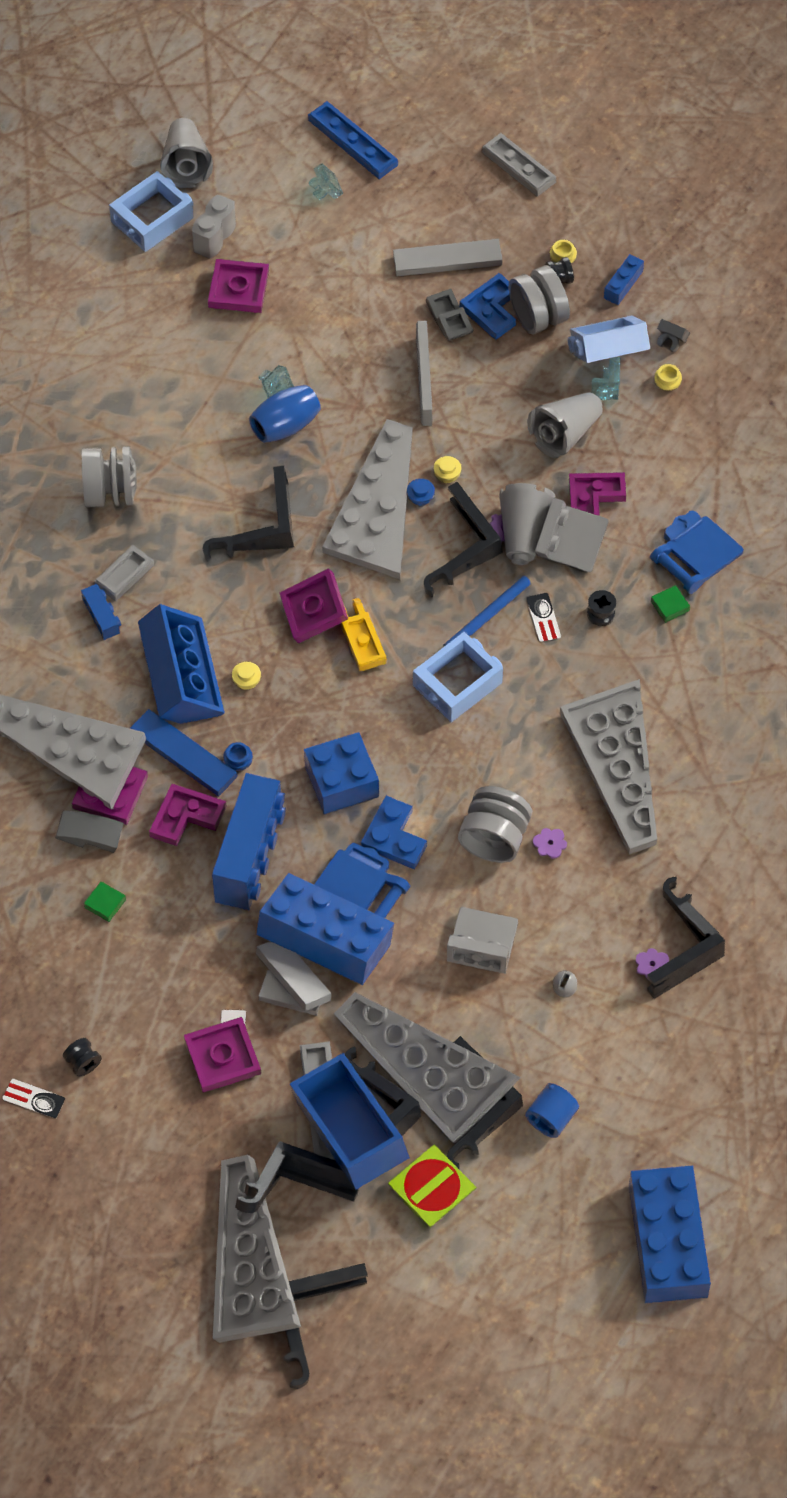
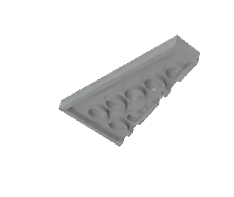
M0 695V736L7 737L16 743L18 748L24 752L28 751L36 757V760L69 782L73 781L82 787L84 792L92 797H97L103 801L105 806L112 810L146 741L145 733Z
M356 992L334 1013L409 1095L419 1101L420 1108L453 1143H457L521 1078Z
M249 1155L221 1161L213 1339L219 1343L301 1327L266 1199H264L258 1211L254 1213H244L235 1208L237 1197L243 1196L246 1199H253V1197L246 1196L244 1193L246 1183L256 1184L259 1179L255 1159Z

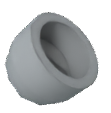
M567 970L558 972L553 980L554 992L561 997L572 996L577 990V978L575 975ZM568 978L565 988L561 987L563 979Z

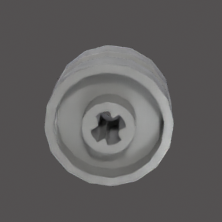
M541 266L534 269L530 276L521 274L509 281V294L513 309L521 325L529 334H536L545 330L548 327V323L555 326L569 319L570 308L565 289L556 272L550 266Z

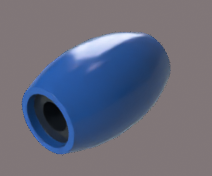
M308 385L289 387L263 401L250 415L249 422L253 432L260 441L264 443L278 441L297 433L307 426L320 412V402L315 392Z

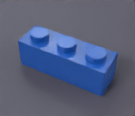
M629 254L604 288V299L619 305L642 274L644 261Z
M98 584L81 590L82 600L102 638L105 640L120 634V619L118 616H114L112 604L110 602L107 603L104 589L100 590Z

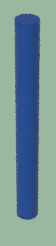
M526 576L521 577L443 646H446L463 632L469 636L473 635L531 585L530 580Z

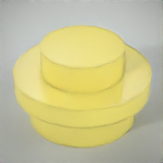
M559 240L550 249V258L553 262H558L563 257H568L571 263L576 259V248L568 240Z
M665 364L656 371L654 381L663 390H674L680 386L682 375L676 366Z
M441 457L434 463V474L441 482H454L461 474V464L454 457Z
M241 662L232 671L233 682L244 690L254 688L261 678L259 667L252 662Z

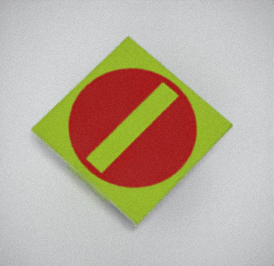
M435 1144L388 1183L403 1199L404 1203L430 1228L477 1188Z

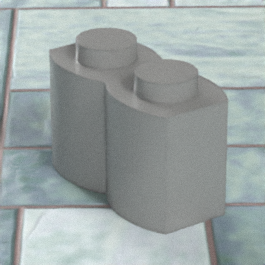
M216 195L208 202L205 213L196 219L192 227L195 253L210 259L219 253L223 246V240L228 238L236 227L235 201L221 195Z

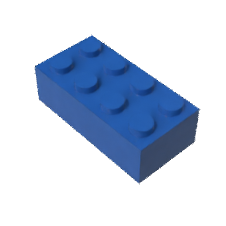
M249 773L245 774L212 873L216 903L250 910L252 901L258 900L261 890V883L258 882L260 876L267 873L269 866L267 855L269 849L274 850L278 836L275 830L277 824L282 825L286 808L283 807L285 793H281L279 780Z
M288 873L260 910L256 935L363 985L391 945L394 922Z
M344 1053L290 1083L298 1106L355 1190L410 1158L403 1137Z
M693 1165L631 1171L629 1193L645 1303L708 1298L711 1282Z

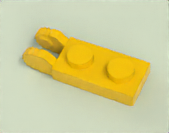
M359 598L352 599V606L356 615L348 617V620L341 623V627L359 671L387 664L385 652L368 612H365Z

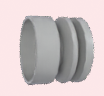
M130 446L123 447V459H118L117 449L112 447L110 460H104L101 448L82 449V480L85 507H104L106 494H112L115 506H119L120 493H125L126 505L134 504L137 476L136 463L131 454Z
M494 786L480 787L474 792L472 802L468 808V815L465 816L461 825L458 840L468 852L479 858L498 863L510 862L517 856L522 843V834L526 832L533 810L523 797L510 790Z

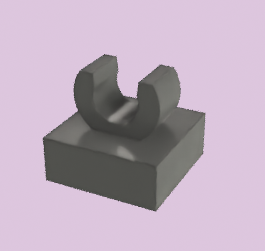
M661 319L657 329L663 334L659 336L657 344L662 347L665 340L672 339L673 344L670 350L676 352L679 348V340L686 343L690 332L683 327Z

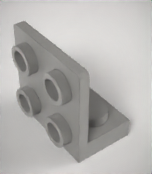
M553 497L535 551L539 557L590 573L593 570L609 521L607 518L566 506L564 500Z
M461 907L454 933L449 936L447 962L506 974L518 919Z

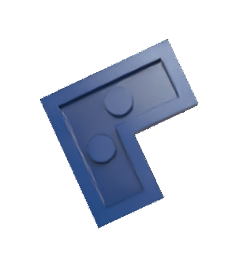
M500 273L459 301L460 308L463 307L466 314L495 340L516 326V319L502 307L511 299L509 281Z
M386 795L361 841V846L374 848L380 856L415 870L427 847V840L403 831L413 812V806Z

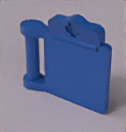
M689 511L685 515L675 517L672 525L666 528L664 539L667 543L656 548L651 553L650 559L655 564L660 563L684 584V590L689 594H693L705 581L740 557L744 549L709 517L704 516L701 518L696 511ZM672 552L697 575L691 577L668 555Z
M356 843L350 844L345 851L338 850L314 884L368 910L383 886L387 884L391 889L374 912L383 918H386L401 894H406L410 888V884L404 878L387 873L389 861L386 858L381 857L374 848L362 847Z

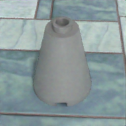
M187 118L176 119L170 125L160 162L162 175L170 178L175 186L179 188L196 187V183L202 180L203 183L207 181L213 171L212 156L196 125Z
M586 392L537 406L528 415V431L530 435L534 433L538 441L535 444L538 449L545 455L558 458L567 454L602 415V402L598 396Z
M515 483L506 485L505 491L502 488L500 490L499 499L506 556L514 564L526 565L529 561L534 560L536 556L535 549L553 497L555 498V494L550 489L545 488L544 492L536 490L535 484Z

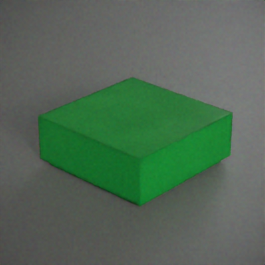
M676 585L651 596V603L665 623L690 611L689 603Z
M101 881L84 902V907L110 922L126 901V895Z

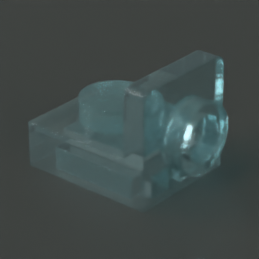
M621 357L609 358V367H603V378L592 379L591 393L598 396L601 400H618Z

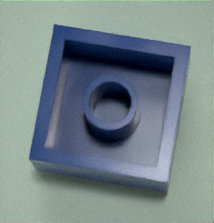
M360 732L304 749L305 769L323 814L379 797V779Z

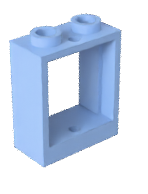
M158 171L109 204L111 222L145 252L194 218L191 197L185 192L182 193L176 188L170 178H165ZM159 192L175 207L147 226L131 211Z
M633 315L571 328V336L568 337L570 352L586 363L650 349L646 322Z
M465 632L461 633L413 670V686L451 723L503 682V666L495 656L491 657L476 638H471ZM464 652L486 673L457 696H454L433 675Z

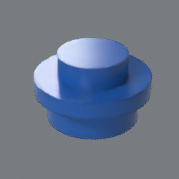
M415 479L407 487V496L416 505L428 504L435 495L434 485L426 479Z
M235 742L226 748L223 758L224 763L235 771H241L251 765L253 755L247 745Z

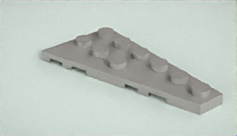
M389 419L386 420L322 546V553L397 579L401 578L413 427Z
M640 679L560 707L559 712L629 855L657 844Z

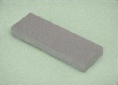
M502 133L482 147L484 155L537 197L556 183V176Z
M271 941L257 946L256 955L304 1011L331 1001L332 993L297 953Z

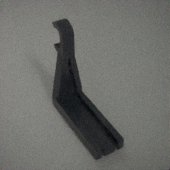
M284 465L273 467L278 528H274L273 525L232 536L211 538L203 544L202 548L207 561L211 558L210 551L219 548H226L227 555L232 558L234 551L294 547L289 483Z
M458 482L448 486V490L453 495L450 498V502L478 537L479 541L424 578V589L430 597L434 596V589L431 587L433 583L440 579H446L448 585H454L453 577L503 553L500 536Z
M677 877L668 878L664 882L663 896L678 913L699 943L647 974V978L651 982V985L647 987V991L654 999L725 956V939L691 905L692 894H686L684 897L678 898L671 891L672 888H676Z
M461 1036L453 1042L481 1056ZM512 1086L473 1128L449 1149L447 1158L460 1170V1165L454 1161V1158L462 1150L470 1149L473 1155H479L477 1145L523 1107L522 1095Z
M356 1047L348 1049L345 1056L363 1082L394 1109L388 1117L401 1136H403L421 1118L419 1101L375 1072V1061L369 1062L368 1066L364 1068L357 1066L352 1062L354 1058H357Z
M279 1141L256 1184L246 1183L244 1193L246 1196L253 1197V1199H246L243 1196L237 1197L235 1208L244 1213L258 1211L264 1199L280 1180L281 1176L353 1202L358 1196L359 1188L355 1190L336 1160Z
M365 1263L292 1280L289 1281L293 1299L297 1301L367 1284L366 1277H368ZM299 1328L285 1330L290 1353L283 1357V1361L288 1364L291 1361H298L303 1373L300 1379H293L291 1381L290 1387L294 1389L302 1388L308 1383L310 1373Z

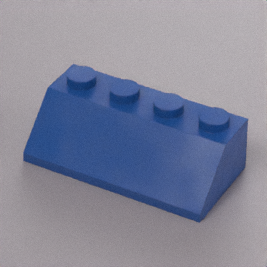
M159 604L138 621L159 717L183 724L223 715L225 712L202 618Z

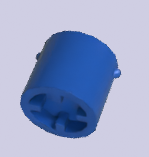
M548 1083L526 1111L525 1116L529 1123L539 1132L546 1136L557 1138L578 1111L579 1104L567 1090L556 1084Z

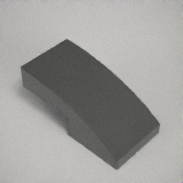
M452 289L426 298L427 306L434 320L448 341L473 333L474 330L463 307L460 308Z
M63 810L55 838L82 848L85 844H89L114 853L118 847L124 823L94 814Z

